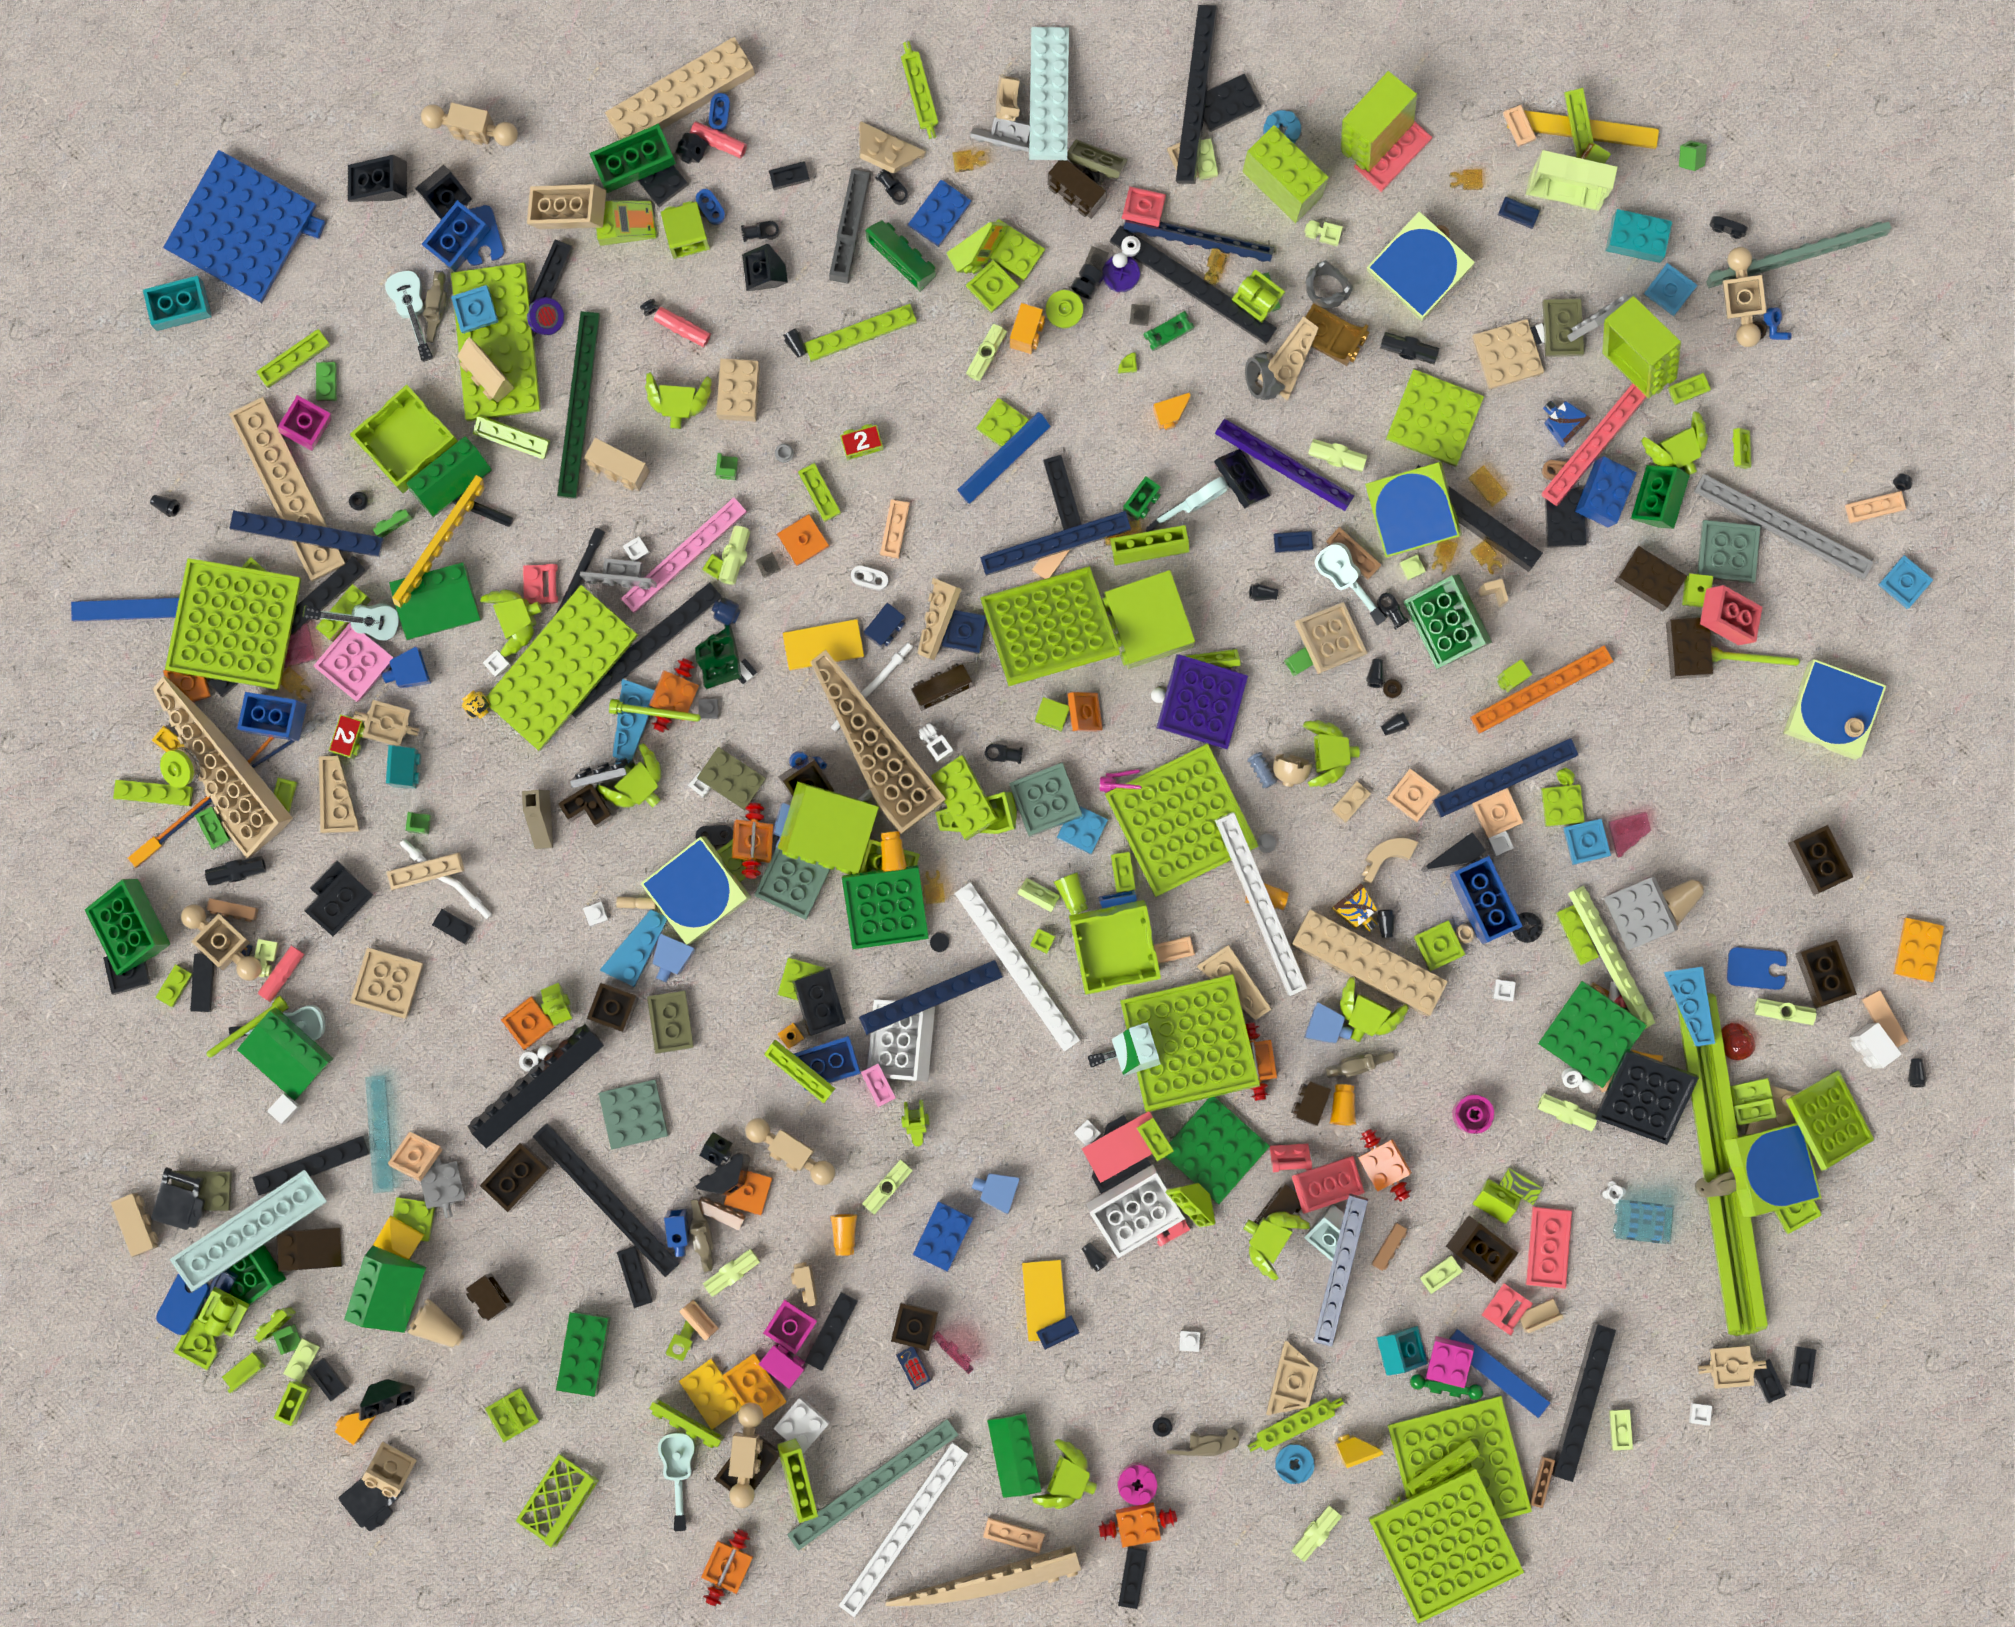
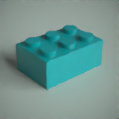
M1617 209L1612 216L1605 251L1661 263L1665 258L1672 221Z
M199 276L143 289L150 324L156 331L212 317L204 282Z

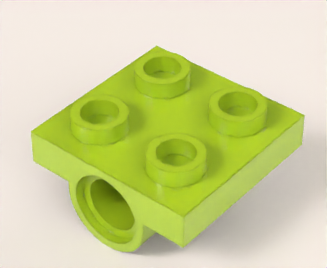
M1255 269L1241 283L1232 301L1262 323L1284 296L1285 291Z
M214 1287L197 1320L205 1323V1330L213 1336H221L224 1333L233 1337L250 1304Z

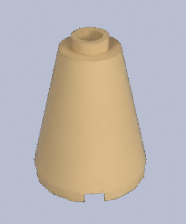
M1689 880L1662 892L1677 926L1704 893L1703 885L1699 881Z
M427 1298L424 1302L426 1303L423 1308L420 1307L410 1324V1327L413 1329H408L407 1333L452 1348L455 1345L459 1346L464 1338V1335H462L463 1330L432 1300Z

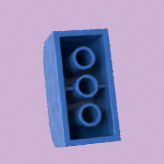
M1490 856L1450 874L1451 882L1477 938L1482 944L1523 927Z

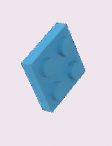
M1667 263L1645 291L1644 295L1675 316L1697 287V284Z
M487 285L451 296L460 330L463 334L499 322Z
M1903 555L1878 585L1906 609H1909L1933 579Z
M1079 806L1083 817L1063 824L1057 838L1092 854L1108 819Z
M1602 819L1563 828L1572 865L1611 856Z

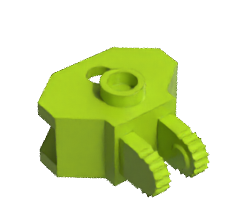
M560 983L540 990L544 1002L541 1004L545 1015H549L554 1026L573 1019L569 1007L571 1005L567 994H564Z
M919 1100L920 1109L909 1110L908 1101L904 1102V1116H901L902 1128H906L907 1134H911L912 1143L916 1147L922 1145L924 1141L923 1132H926V1125H930L929 1114H925L923 1100Z

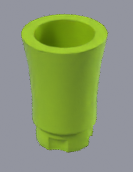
M1078 872L1053 881L1066 908L1069 909L1070 915L1078 914L1088 909Z

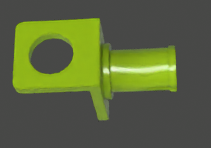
M687 1320L680 1334H674L666 1351V1355L679 1361H684L688 1350L692 1348V1341L690 1339L695 1329ZM676 1344L683 1347V1353L675 1354L672 1350L673 1346Z

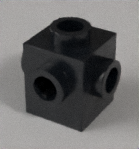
M684 133L682 139L678 142L675 153L681 156L680 159L687 164H691V162L699 163L704 157L708 143L696 134Z
M712 1132L699 1156L719 1166L723 1161L727 1162L732 1154L730 1149L733 1143Z

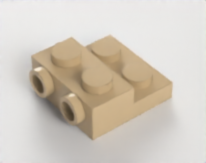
M806 1262L795 1264L794 1272L791 1273L792 1284L796 1285L797 1289L805 1287V1290L802 1291L804 1303H808V1307L817 1305L818 1299L812 1265H807Z
M382 1442L362 1480L365 1481V1485L369 1488L377 1487L381 1489L386 1497H397L417 1460Z

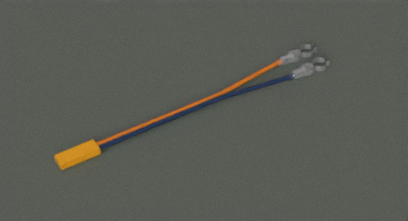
M312 697L310 699H304L302 702L304 703L306 700H312ZM315 701L312 702V707H311L310 709H306V710H308V711H309V710H312L313 707H314ZM324 711L323 713L315 714L314 721H308L304 724L300 739L313 733L317 725H323L326 722V717L328 716L324 717V722L321 724L313 723L316 716L324 714ZM269 737L248 759L249 764L273 740V737ZM290 740L252 764V768L260 765L295 741ZM206 796L158 837L153 836L131 854L128 859L134 867L140 866L162 847V843L210 804L212 802L211 797Z

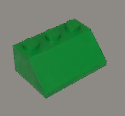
M1646 465L1631 519L1658 528L1674 529L1690 475L1678 467Z

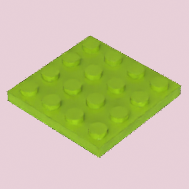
M1413 369L1385 440L1456 467L1484 396Z
M1839 1070L1832 1072L1786 1099L1821 1170L1828 1169L1874 1141Z

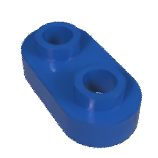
M724 93L715 94L710 104L709 125L712 129L719 131L726 129L729 119L730 100ZM723 102L724 106L719 107L718 103ZM717 120L722 121L720 125L715 124Z
M700 190L696 194L698 207L711 224H721L725 219L724 209L710 190ZM704 198L709 199L707 203L702 202ZM718 213L719 217L713 218V214Z

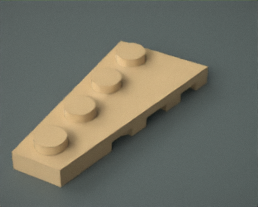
M1304 316L1268 365L1269 370L1274 373V377L1285 385V389L1279 395L1287 401L1318 330V327ZM1260 374L1258 379L1263 382L1262 374Z
M933 578L932 585H934L933 593L929 594L928 601L931 603L929 612L925 614L926 628L922 630L918 654L935 661L961 589Z
M319 756L320 833L360 832L340 757Z
M1229 945L1197 966L1210 979L1233 974L1240 1005L1255 1020L1271 1010V1007Z

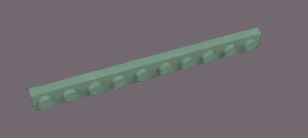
M1877 222L1868 228H1857L1852 233L1847 234L1843 232L1836 235L1835 238H1823L1815 244L1806 243L1794 250L1789 248L1778 255L1769 254L1764 259L1758 261L1757 259H1752V263L1747 269L1748 277L1887 236L1891 230V225L1889 222ZM1730 267L1724 271L1715 270L1710 273L1706 281L1707 286L1712 288L1722 285L1724 280L1736 279V273Z
M946 1419L818 1511L817 1518L805 1521L787 1534L799 1551L959 1434L950 1421Z

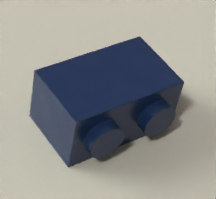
M886 603L863 633L883 649L884 646L888 647L892 643L894 633L896 631L900 632L906 624L904 622L906 618L893 606Z

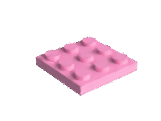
M349 623L313 667L359 703L381 677L382 673L390 666L389 661L393 657L364 633L355 632Z

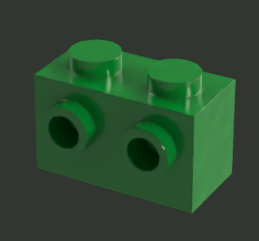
M1145 476L1124 504L1122 511H1126V514L1137 522L1140 518L1144 519L1150 511L1148 509L1152 502L1155 504L1160 498L1161 486Z

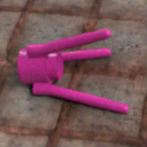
M1140 769L1106 773V776L1100 777V791L1107 793L1115 788L1141 789L1142 786L1119 784L1116 783V779H1113L1115 777L1140 773Z

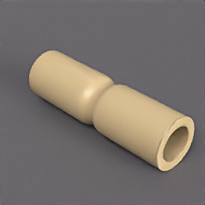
M617 896L616 901L617 908L656 909V904L652 898Z

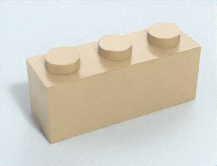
M132 1193L110 1202L131 1257L158 1248L157 1243L159 1240L157 1234L152 1232L150 1216L145 1214L143 1208L145 1206L144 1200L140 1195L138 1196V1193Z

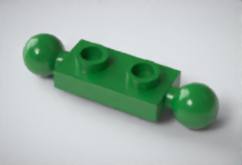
M1415 1374L1410 1378V1385L1415 1390L1427 1387L1431 1393L1442 1394V1391L1450 1392L1449 1396L1461 1398V1394L1469 1395L1473 1400H1479L1483 1396V1389L1478 1384L1461 1388L1425 1379L1420 1374Z

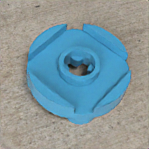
M1280 110L1273 112L1266 118L1263 135L1273 125L1277 128L1282 125L1287 128L1284 135L1291 142L1296 143L1301 133V124L1293 112Z
M1288 1444L1277 1453L1275 1469L1280 1478L1289 1484L1303 1483L1313 1474L1314 1459L1310 1451L1304 1446ZM1298 1459L1299 1468L1291 1469L1289 1462Z

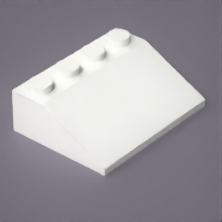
M874 1000L873 1010L895 1001ZM935 1007L871 1033L867 1069L879 1064L885 1078L928 1082Z
M1154 1165L1149 1166L1086 1203L1089 1213L1117 1258L1185 1219L1177 1204L1165 1193L1168 1188Z

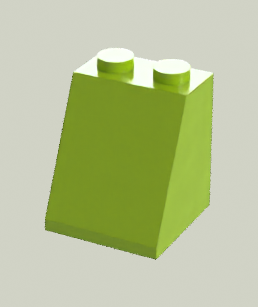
M688 201L683 203L682 206H669L664 211H660L673 259L710 250L697 202Z

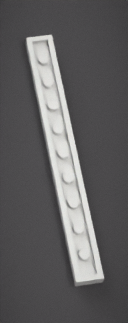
M1231 812L1216 819L1215 822L1286 992L1289 996L1306 989L1307 986L1237 818Z
M968 883L955 892L956 897L1062 1050L1065 1052L1080 1040L972 884Z
M951 1443L847 1592L839 1607L855 1618L967 1457L968 1453L955 1443Z

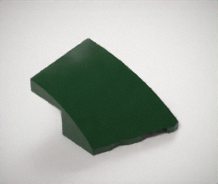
M724 625L725 628L717 635L713 633L706 641L701 642L695 647L696 662L702 669L703 685L706 689L742 678L738 651L731 625Z

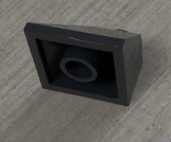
M764 244L742 254L746 291L777 288L788 283L786 264L770 244Z

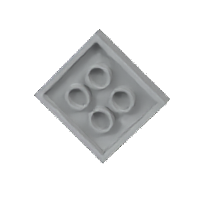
M1636 292L1630 296L1628 294L1623 295L1586 318L1583 322L1572 327L1573 332L1567 335L1570 342L1604 323V319L1632 296L1639 300Z
M1655 876L1604 897L1627 950L1678 930Z

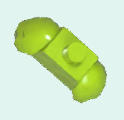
M652 372L646 374L645 384L647 400L657 413H661L664 417H670V428L681 429L682 418L690 419L691 416L699 414L706 407L712 392V379L707 376L698 391L697 388L667 385H659L658 388Z
M1694 411L1691 428H1687L1657 444L1646 437H1643L1641 442L1646 454L1658 466L1678 468L1683 466L1685 472L1691 475L1697 472L1693 461L1701 457V453L1707 445L1708 434L1706 433V423L1703 421L1701 414L1698 411Z
M507 589L491 591L489 594L483 595L480 602L495 603L493 605L504 636L508 639L500 654L503 657H507L519 652L532 639L534 634L533 627L537 624L534 615L542 612L540 603L537 601L529 605L527 599L522 598L517 592Z
M1320 720L1305 721L1303 727L1317 734L1314 736L1316 773L1324 772L1307 783L1310 787H1324L1330 783L1333 784L1345 774L1346 766L1351 763L1350 758H1358L1360 756V749L1358 746H1349V739L1344 737L1343 732L1336 725Z
M644 743L639 744V749L646 768L641 761L636 764L614 786L620 792L597 784L596 790L603 798L612 802L615 806L630 808L636 804L640 805L645 800L653 808L660 802L659 797L653 791L658 788L657 784L661 779V766L656 760L654 752L649 750Z
M1350 977L1342 990V998L1340 1000L1341 1012L1345 1019L1348 1020V1024L1354 1027L1350 1038L1357 1042H1361L1365 1033L1373 1037L1375 1034L1379 1036L1394 1031L1397 1025L1404 1021L1405 1015L1409 1010L1408 1005L1404 1004L1391 1013V1009L1357 993L1354 1001L1355 977Z
M1275 1212L1268 1215L1267 1218L1263 1217L1259 1225L1248 1219L1243 1227L1245 1231L1252 1234L1249 1239V1256L1253 1265L1259 1269L1262 1275L1268 1276L1274 1281L1278 1280L1279 1277L1271 1263L1274 1264L1293 1232L1291 1228L1310 1229V1223L1303 1220L1299 1215L1289 1214L1288 1212Z
M1056 1439L1054 1441L1055 1445L1067 1458L1062 1455L1059 1456L1047 1488L1050 1494L1036 1495L1032 1497L1033 1503L1044 1508L1054 1507L1055 1509H1063L1072 1505L1076 1499H1081L1083 1492L1093 1495L1097 1483L1088 1480L1090 1473L1087 1471L1088 1463L1083 1452L1075 1448L1070 1442Z

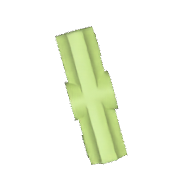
M992 325L966 372V375L970 378L981 381L1007 334L1004 328L999 325ZM989 349L992 354L990 356H983L982 351Z
M1316 439L1312 440L1308 453L1309 456L1325 460L1330 465L1336 467L1344 466L1360 472L1363 471L1367 455L1348 450L1344 445L1329 444Z
M741 526L733 527L729 544L726 545L722 553L724 561L718 578L720 582L730 585L736 583L739 569L747 558L745 549L750 535L749 529Z
M1757 998L1755 1003V1015L1814 1025L1816 1019V1009L1761 998ZM1784 1006L1787 1007L1789 1010V1015L1787 1017L1783 1016L1781 1013V1010Z
M1543 1093L1539 1100L1537 1109L1556 1116V1119L1565 1123L1574 1124L1589 1131H1592L1597 1123L1595 1114L1582 1110L1571 1102L1561 1101Z
M900 1159L862 1204L875 1215L913 1170ZM886 1181L891 1182L893 1185V1190L889 1193L884 1192L882 1189V1185Z
M751 1249L747 1250L739 1258L730 1261L719 1269V1272L705 1281L703 1285L713 1297L728 1285L731 1286L741 1279L746 1272L759 1264L760 1261Z
M1328 1505L1317 1520L1310 1523L1304 1531L1303 1537L1291 1551L1305 1562L1313 1551L1325 1542L1330 1535L1329 1532L1342 1516Z

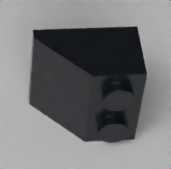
M442 165L415 188L440 220H442L457 200L464 206L472 200L467 191L445 165Z

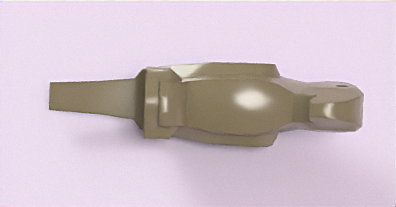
M434 271L433 285L431 289L427 290L426 309H424L423 313L428 322L426 342L433 343L437 326L441 323L445 310L447 293L444 290L445 274L443 271Z
M1394 1053L1376 1056L1372 1054L1353 1056L1342 1059L1337 1065L1326 1067L1325 1071L1328 1078L1345 1075L1347 1078L1375 1069L1376 1065L1393 1060L1395 1056Z
M1731 1167L1728 1172L1717 1175L1710 1183L1704 1181L1705 1178H1700L1695 1183L1697 1194L1703 1198L1729 1195L1736 1191V1180Z
M698 1199L691 1200L693 1219L690 1231L694 1251L701 1257L703 1271L708 1272L712 1271L714 1266L712 1258L714 1242L707 1219L703 1216Z
M1227 1429V1434L1224 1437L1213 1434L1199 1436L1196 1432L1190 1433V1449L1192 1450H1167V1454L1216 1456L1236 1448L1239 1445V1434L1234 1429Z

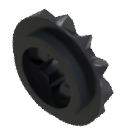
M1530 912L1519 914L1518 917L1522 926H1525L1527 921L1529 925H1535V927L1530 929L1529 934L1526 930L1518 928L1512 931L1513 935L1521 942H1534L1542 933L1543 924L1540 918Z

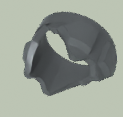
M1326 260L1317 263L1315 268H1311L1305 281L1306 291L1310 300L1323 308L1340 306L1344 300L1349 298L1353 288L1347 277L1343 276L1339 269ZM1320 275L1333 276L1341 283L1343 292L1336 293L1331 297H1318L1313 288V280Z
M1266 351L1256 353L1246 362V383L1250 393L1256 399H1274L1285 389V385L1279 382L1274 377V373L1268 368L1269 359L1273 357V353ZM1260 371L1263 379V388L1255 383Z

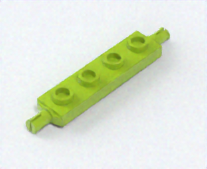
M907 41V45L906 42L903 43L905 54L901 56L902 65L920 129H927L929 139H932V135L934 139L937 137L934 127L938 125L935 108L920 54L917 51H912L911 42Z
M1341 1397L1332 1402L1325 1398L1258 1432L1257 1440L1247 1446L1250 1448L1256 1445L1249 1449L1250 1452L1260 1447L1267 1451L1334 1417V1409L1345 1404Z

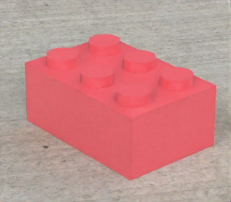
M1724 585L1706 589L1700 624L1737 645L1754 643L1757 641L1762 606Z

